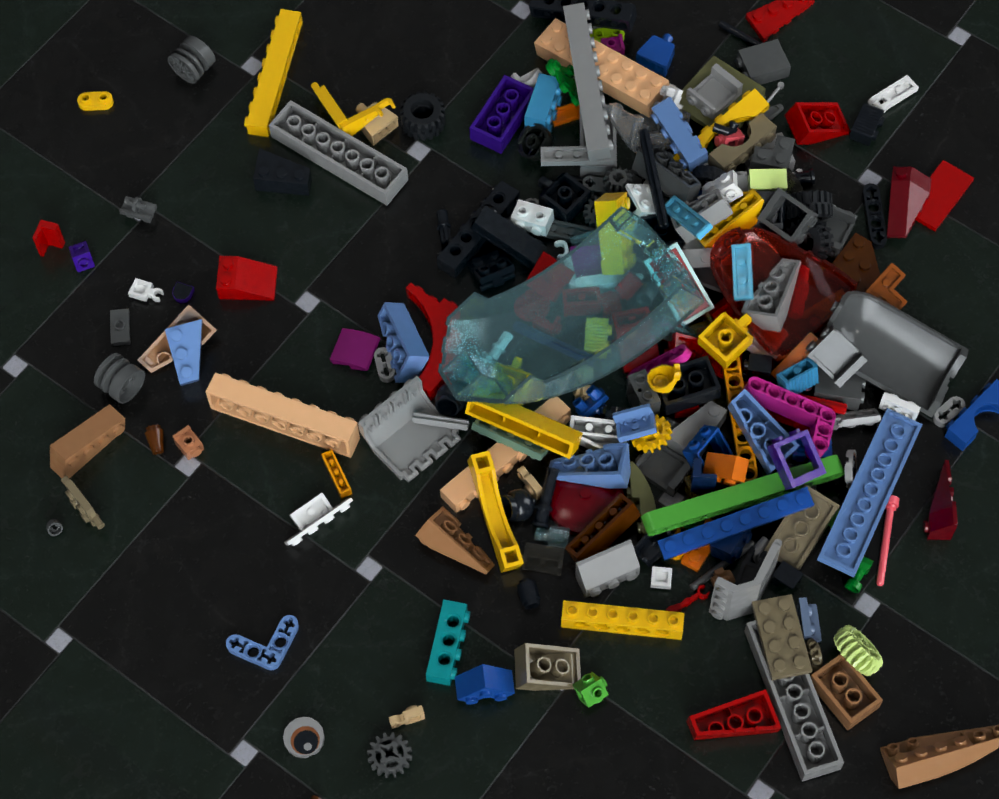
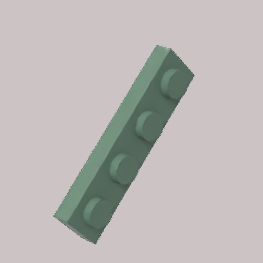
M476 419L472 424L471 430L511 447L515 451L524 453L532 459L541 461L549 451L479 419Z

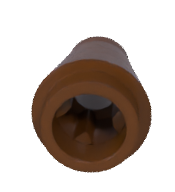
M160 425L146 427L144 434L152 454L158 455L163 453V429H161Z

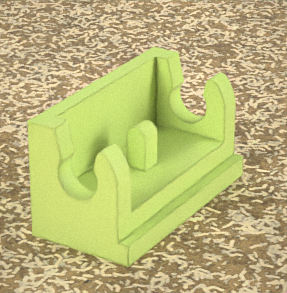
M749 169L748 191L751 189L755 191H776L778 187L784 191L787 190V169Z

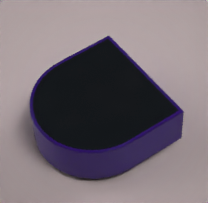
M176 282L172 291L174 300L178 303L188 302L195 289L193 286Z

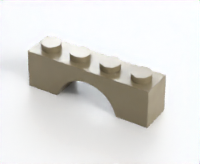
M763 113L759 114L748 123V141L739 146L721 144L709 153L708 165L722 169L726 173L732 169L735 171L739 164H744L754 153L755 146L763 147L767 142L771 143L775 139L777 126Z

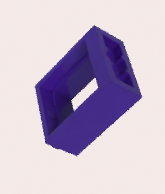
M800 428L789 432L790 437L784 439L783 436L771 440L773 444L767 446L785 490L795 488L827 473L808 429L800 431ZM800 438L814 469L793 478L780 446Z

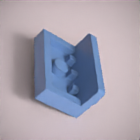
M650 404L640 405L612 414L616 423L619 443L657 433L655 414Z

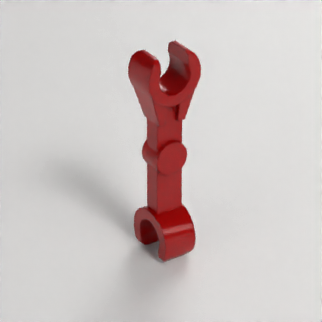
M700 585L697 588L696 594L685 598L681 603L666 608V611L680 612L682 608L689 606L698 598L701 600L707 599L710 591L706 594H701L700 591L705 588V585Z

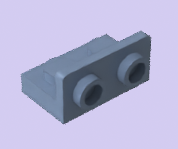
M807 597L799 598L796 610L805 644L808 639L812 638L816 642L821 643L817 605L808 604Z

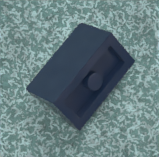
M694 458L690 492H714L717 474L701 473L702 459Z

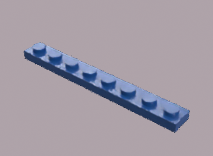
M804 487L658 540L657 543L665 561L814 507V502L808 487Z

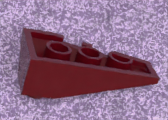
M945 460L941 468L927 519L923 522V532L927 533V540H951L958 526L956 501H953L954 488L949 487L952 482L949 460Z

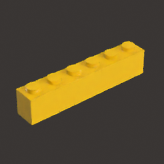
M477 388L468 398L465 410L467 415L568 459L579 448L583 433L481 388Z

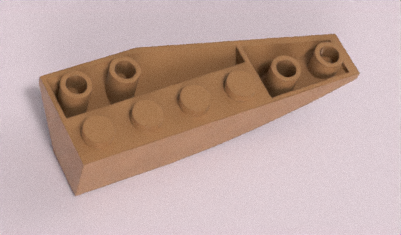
M999 725L911 737L905 741L890 743L887 746L881 747L880 751L891 780L898 789L957 771L999 748Z

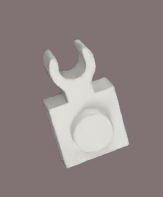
M135 278L128 295L131 298L147 302L148 298H152L155 302H160V297H156V295H164L160 288L153 289V283Z

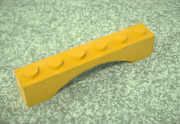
M755 88L752 91L748 90L745 92L738 103H732L724 115L721 113L714 119V123L710 127L707 125L700 131L701 134L698 138L702 148L705 147L706 149L711 140L718 134L712 132L715 123L729 126L730 121L738 123L752 121L759 114H764L769 109V103ZM673 154V159L676 162H679V160L681 159L679 155Z
M490 451L470 455L467 462L500 571L503 573L518 569L524 562L502 505Z

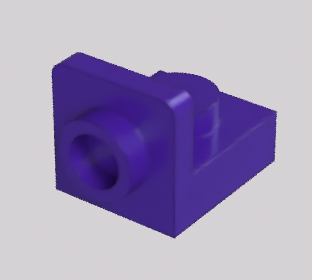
M86 241L69 246L77 272L95 267Z

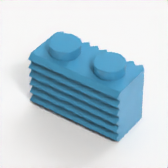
M805 358L776 374L777 385L796 394H800L803 390L806 391V389L816 385V383L819 384L818 365L809 358Z

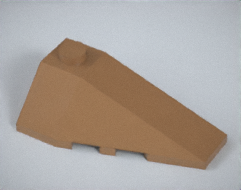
M190 304L167 327L170 328L202 319L201 345L205 344L217 331ZM165 330L137 360L151 373L173 361Z
M443 506L426 521L415 535L422 544L484 574H487L495 566L482 548L472 543L471 539L473 537L469 533L465 534L462 531L459 520Z

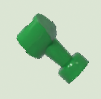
M863 557L855 576L852 579H848L845 584L847 590L854 593L860 592L862 588L860 581L865 574H868L874 560Z

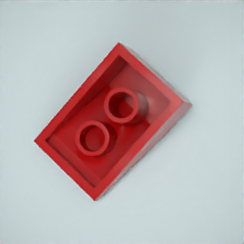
M796 102L785 114L797 145H812L847 135L851 132L838 102Z
M219 256L216 283L218 298L275 301L277 266L239 256Z

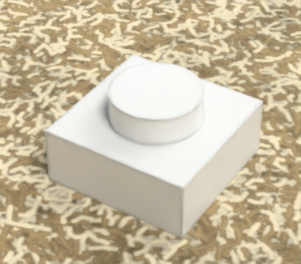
M652 566L651 588L671 590L672 568Z

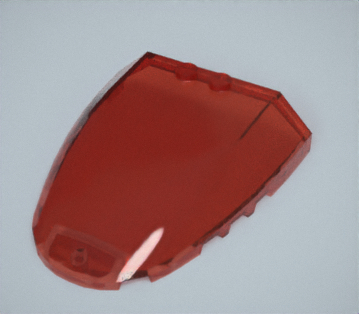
M741 227L731 229L720 236L714 243L710 253V267L723 296L738 319L744 316L741 310L746 300L734 301L731 245L751 243L753 294L758 289V285L761 282L764 283L770 276L769 273L782 258L801 260L787 318L781 332L762 330L753 322L747 326L750 335L776 361L785 359L810 332L815 334L829 321L833 313L830 311V308L835 300L839 302L847 291H855L858 283L829 261L821 260L812 251H806L798 247L795 242L790 243L781 239L780 235L757 227L753 229H741Z

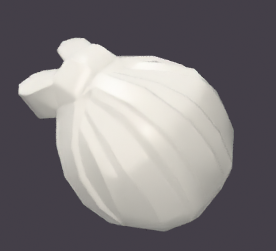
M536 68L522 77H519L517 73H513L511 78L534 88L539 73L542 72L539 68Z

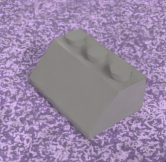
M631 539L576 563L575 578L585 598L589 596L595 597L602 590L616 588L621 582L625 580L632 581L638 577L640 565Z

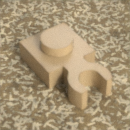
M521 466L517 469V476L525 483L524 489L537 501L541 498L542 487L532 474H529L527 469Z
M417 705L409 706L402 714L389 717L391 728L394 729L403 724L409 725L425 719L422 705L418 707Z

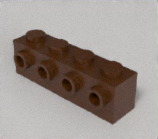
M620 493L565 549L576 563L606 550L641 514L635 504Z

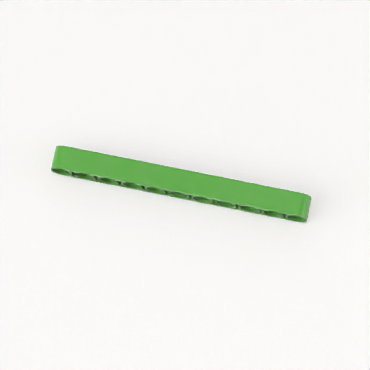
M832 455L821 459L827 472L826 474L795 488L785 490L780 476L776 472L647 512L641 516V520L647 535L654 536L802 489L805 484L812 487L838 479L845 474L838 455ZM811 462L789 469L793 478L814 468Z

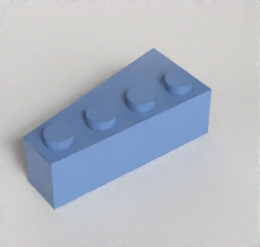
M671 97L651 108L652 114L650 116L655 124L659 123L662 128L660 130L664 139H669L671 143L669 146L672 152L678 154L681 158L679 162L684 165V170L687 168L688 171L692 172L695 167L708 162L707 150L705 147L702 148L697 135H692L693 131L686 120H682L683 115Z
M384 302L378 314V320L383 337H387V352H391L393 359L390 361L391 368L396 370L397 375L394 376L395 383H405L409 379H413L416 376L419 377L430 356L405 304Z
M744 389L727 407L765 473L770 475L776 467L767 446L773 444L771 440L783 436L785 439L790 436L754 397ZM795 440L780 446L785 460L800 446Z

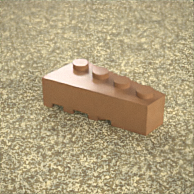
M109 404L50 445V468L61 478L65 476L71 478L113 439L123 433L125 430V418Z

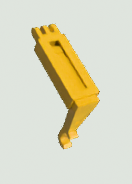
M317 82L311 84L316 96L337 127L351 136L355 135L378 115L383 117L381 110L386 106L391 105L392 108H396L391 98H385L376 105L347 120L324 85L320 87Z

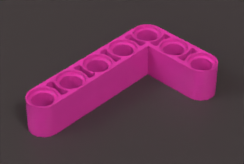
M755 376L751 377L742 391L746 389L763 408L809 427V434L821 459L830 444L836 419L835 412L827 406Z

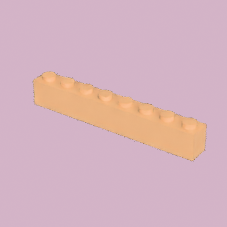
M556 394L534 411L564 425L571 419V409ZM498 442L487 450L490 451L497 482L501 475L509 473L518 461L521 462L528 456ZM469 466L440 489L441 498L455 513L466 509L470 501L475 497L478 498Z

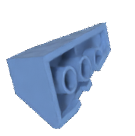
M609 443L603 445L601 449L593 451L591 448L585 450L586 453L577 456L573 455L570 459L560 457L550 461V468L559 469L557 480L606 489H627L631 474L628 443Z

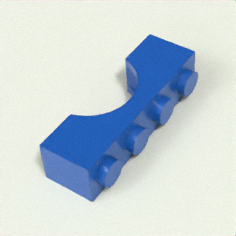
M998 379L992 384L989 382L982 390L983 393L980 396L976 395L970 402L971 406L968 409L964 407L958 414L959 418L956 421L951 420L946 426L945 438L961 451L975 439L978 433L974 421L976 415L982 412H995L999 414Z

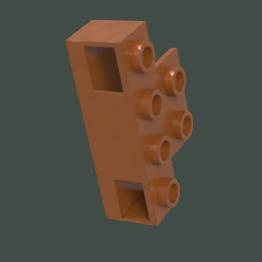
M891 263L869 286L865 293L880 298L901 310L908 301L894 288L906 274Z

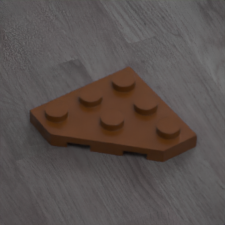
M855 233L828 268L825 276L850 291L865 292L880 276L872 242Z

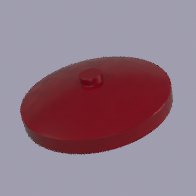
M556 480L551 503L553 511L550 512V517L564 531L578 535L620 493L624 495V490L606 489Z

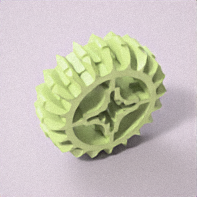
M845 625L834 635L833 639L837 650L840 651L841 655L856 671L866 676H871L882 666L883 660L879 651L856 627Z

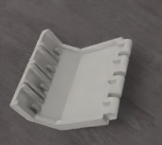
M418 376L407 380L401 389L392 392L386 401L378 403L371 413L363 415L358 422L359 431L371 450L400 480L405 479L408 483L419 474L416 468L422 472L434 462L431 456L437 460L448 451V448L445 446L446 444L452 448L461 440L458 435V429L413 423L412 417L414 412L443 416L427 397L423 390L422 380Z
M775 539L753 581L736 585L718 576L714 584L709 613L714 618L728 621L753 613L752 601L761 599L774 573L782 545L780 539Z

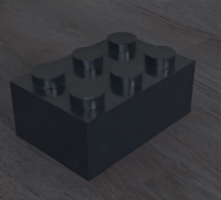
M706 355L680 364L681 378L677 381L670 393H657L667 416L721 398V386L709 357Z

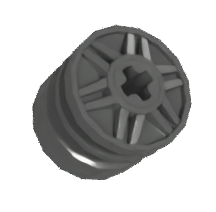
M190 35L183 40L179 46L180 48H176L169 55L168 63L178 76L193 84L203 76L204 71H207L215 63L216 59L212 50L202 40Z
M119 353L108 356L101 363L94 376L95 386L102 389L103 392L109 393L110 397L121 404L133 399L145 380V372L135 364H130L129 360Z

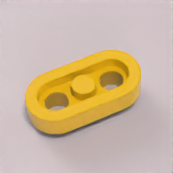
M107 91L84 92L77 98L79 108L84 111L107 110L114 104L112 94Z

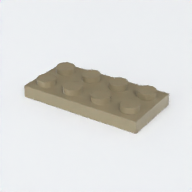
M806 484L804 487H808L814 507L784 517L764 549L768 553L774 540L780 539L782 545L777 561L780 563L785 561L798 570L801 569L840 507L839 504Z
M792 594L752 601L751 605L771 681L812 673Z

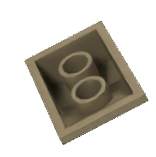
M524 643L514 649L516 689L531 691L574 689L572 684L581 679L579 648Z

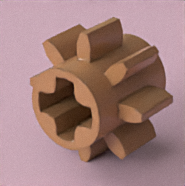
M723 567L714 570V576L711 577L713 587L718 576L735 583L732 572L724 570Z

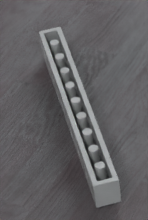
M584 2L563 6L589 162L611 158L610 150H613L612 139L607 137V135H611L609 124L605 125L608 115L607 110L602 108L606 104L604 94L600 95V91H603L602 81L597 79L600 76L599 65L595 66V62H598L597 53L592 51V48L596 47L594 37H590V34H593L592 24L587 22V20H591L589 9H585Z

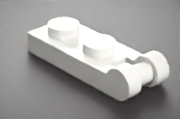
M906 75L872 96L868 100V104L883 109L885 113L889 108L917 92L919 87Z

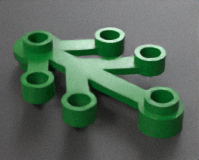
M549 59L545 65L546 70L551 76H556L560 90L563 93L569 92L572 103L575 106H579L576 81L570 78L574 75L573 66L568 65L564 67L561 66L558 60Z

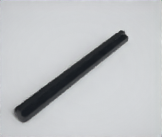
M644 128L638 132L658 227L665 229L669 227L650 134L647 128Z

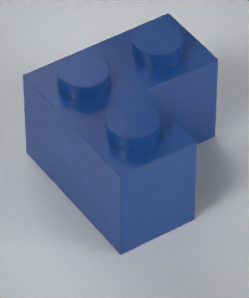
M482 664L455 676L457 700L464 701L466 704H476L482 698H494L495 701H504L508 696L515 694L512 670Z

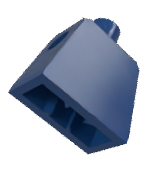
M667 33L662 38L655 35L652 36L637 51L636 62L666 77L675 52V45L671 43L673 37Z

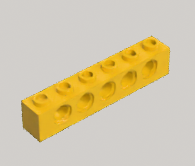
M563 600L561 628L682 640L684 613Z

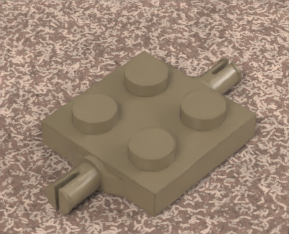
M68 476L63 477L61 482L67 489L65 494L69 498L71 505L80 512V516L85 523L90 522L98 530L102 529L105 523L95 513L93 507Z

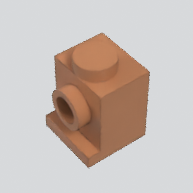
M189 425L173 435L175 444L188 460L199 456L204 450L202 442Z

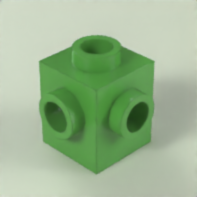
M594 672L585 674L579 681L572 684L579 700L588 708L600 703L603 698L609 695L606 690L608 685L602 676H597Z

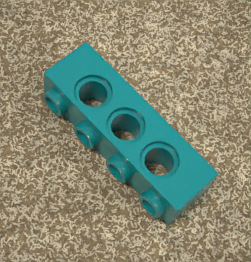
M443 599L426 672L427 682L451 686L452 680H455V676H457L458 668H455L456 660L460 661L462 649H459L460 642L465 641L466 630L463 629L465 623H469L470 611H468L467 604ZM452 621L458 623L456 627H450L448 624ZM447 640H452L454 644L451 646H446L444 642ZM442 659H448L450 661L446 665H442L439 663Z

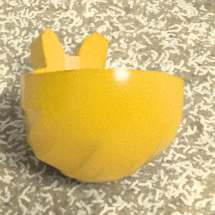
M673 364V367L670 365H659L651 369L647 375V382L650 388L657 393H670L681 378L680 364Z

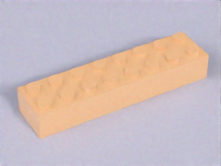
M555 18L534 42L536 54L546 61L549 59L558 60L561 66L564 67L568 65L573 66L566 23ZM594 39L596 48H592V51L597 53L598 62H595V66L599 65L600 76L597 79L602 81V92L650 118L652 114L651 108L656 101H662L663 96L660 95V90L663 85L669 86V80Z
M215 372L206 390L210 408L326 450L332 449L333 452L349 458L352 457L360 440L358 423L351 417L344 418L333 411H324L316 405L304 404L299 399L287 398L279 392L267 391L262 386L250 385L245 380H236L224 373L218 374Z

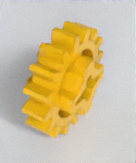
M658 414L655 415L657 433L631 440L633 446L638 451L643 450L644 453H647L650 450L651 453H654V449L661 450V445H668L666 440H671L670 434L673 431L669 421H666L664 416L659 418Z

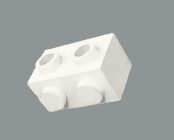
M518 199L511 215V221L518 228H523L537 236L547 237L554 221V212L551 208Z

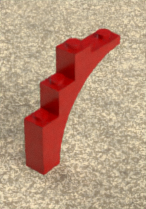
M410 283L406 287L407 297L425 315L433 336V346L429 361L419 376L422 380L423 390L431 401L435 397L438 388L442 384L449 382L460 369L459 358L454 353H451L460 343L459 332L454 327H451L459 318V307L455 302L448 301L445 298L439 303L436 297L429 296L420 286Z

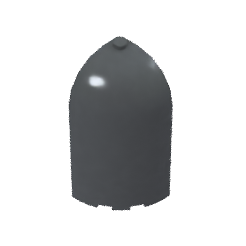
M847 291L840 301L835 300L830 308V311L833 313L827 327L830 328L832 325L836 327L867 357L868 361L855 374L884 391L897 395L900 399L914 402L917 406L921 407L920 411L932 418L942 404L949 388L947 386L950 382L949 378L954 379L966 360L969 349L880 298L865 292Z

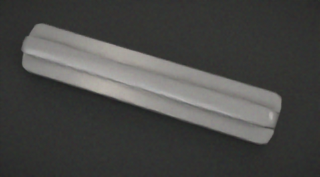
M414 412L412 417L413 423L464 431H467L469 428L468 419Z

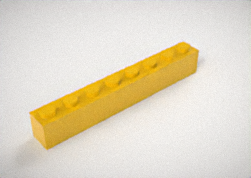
M280 9L279 16L276 15L275 29H272L270 35L271 42L266 47L267 56L262 60L263 69L258 74V86L254 87V99L250 101L249 115L245 117L244 126L247 127V132L250 135L269 138V124L275 118L302 27L301 12Z

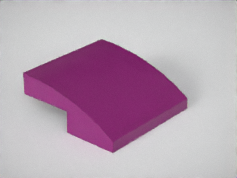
M342 328L330 361L332 364L349 365L354 370L368 371L380 342V337L363 331Z

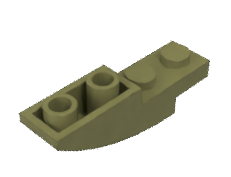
M630 461L631 474L626 495L635 504L642 516L647 512L656 510V505L645 476L637 465ZM640 516V522H637V534H641L642 539L647 532Z

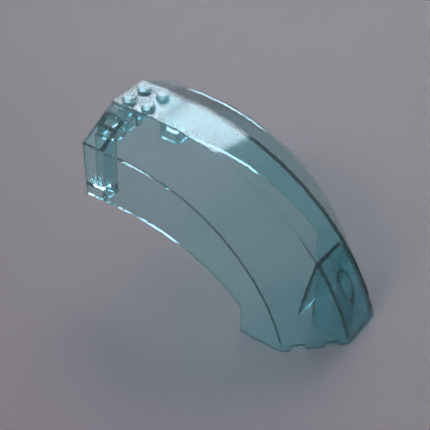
M621 206L578 246L532 278L491 298L476 292L472 293L447 317L446 326L448 327L446 337L443 338L441 350L443 357L442 363L439 364L438 372L458 401L524 404L554 398L589 385L642 355L674 330L702 305L705 300L691 275L650 225L641 217Z

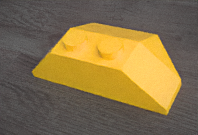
M754 189L743 192V196L729 203L733 214L713 226L714 228L699 242L705 248L729 247L757 224V218L764 203L763 198Z

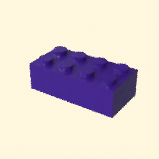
M504 75L470 126V140L502 154L524 120L534 88Z

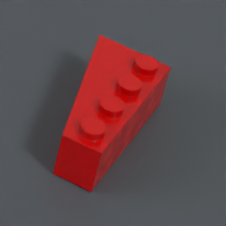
M766 689L691 715L686 720L693 740L776 733L782 728Z

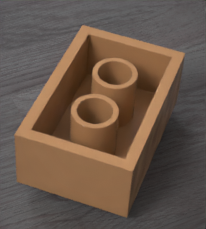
M841 654L811 675V680L817 694L847 731L880 708L883 701L859 671H856Z

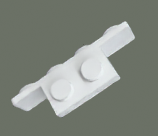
M318 494L289 514L299 532L284 543L286 545L292 544V546L297 545L303 540L301 538L306 533L311 535L319 529V524L322 522L326 524L333 520L336 512L340 510L342 513L350 508L349 503L353 499L351 497L347 498L332 508L324 494Z

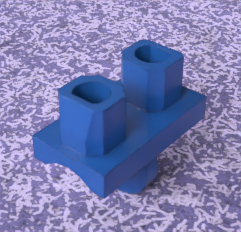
M591 385L586 391L590 396L586 401L578 397L572 402L578 416H590L592 418L596 414L600 416L601 407L606 406L605 402L609 399L602 388Z

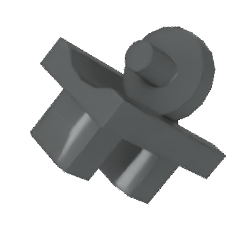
M126 196L119 212L129 218H137L151 223L157 209V204L143 201L141 197L132 198Z

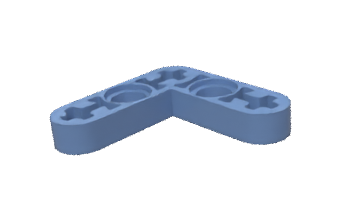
M293 615L284 616L267 647L234 634L226 640L227 650L231 654L267 670H275L280 666L298 632V620ZM292 621L294 627H289L287 633L290 636H287L285 634L287 629L286 623L289 624ZM278 638L286 640V644L283 647L275 645V641ZM238 641L239 645L244 647V652L241 647L235 646L233 648L231 643ZM257 648L259 650L258 655L250 657L248 655L249 649ZM263 652H265L264 655L267 658L271 659L274 656L276 662L268 664V660L262 657Z

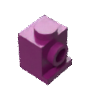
M618 34L616 37L601 38L602 44L625 55L622 34Z

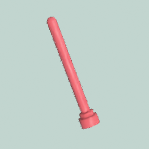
M894 495L890 496L885 507L886 514L876 578L877 586L884 585L893 515L896 508L899 507L900 498Z

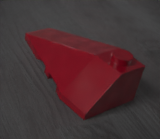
M893 166L887 238H906L915 223L918 213L922 211L924 202L930 196L932 179L913 167Z

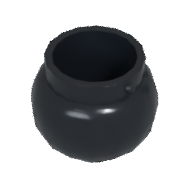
M447 382L442 384L435 394L436 410L443 416L453 417L457 415L467 404L466 390L457 383Z
M518 488L501 496L507 520L521 522L529 519L533 514L536 502L527 490Z

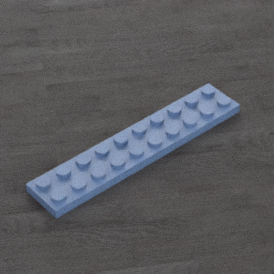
M886 409L817 558L818 561L851 577L855 576L923 424L891 409Z

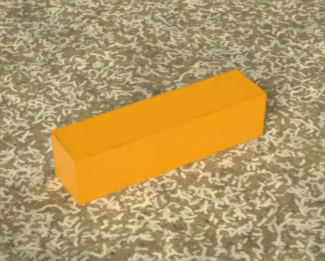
M333 450L322 453V460L340 498L352 495L351 487Z

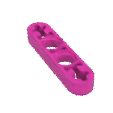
M685 344L679 345L638 366L628 375L644 369L649 373L651 369L659 365L673 366V364L685 363L691 357L692 351Z

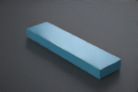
M675 195L665 203L667 215L698 240H701L714 228L711 223Z

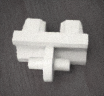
M669 84V86L663 85L660 90V95L663 96L662 101L671 97L678 109L683 108V105L679 103L683 91L673 84ZM656 101L653 106L657 105L660 102Z

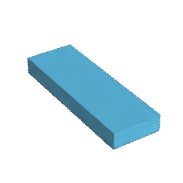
M751 243L733 244L731 249L734 301L754 300Z

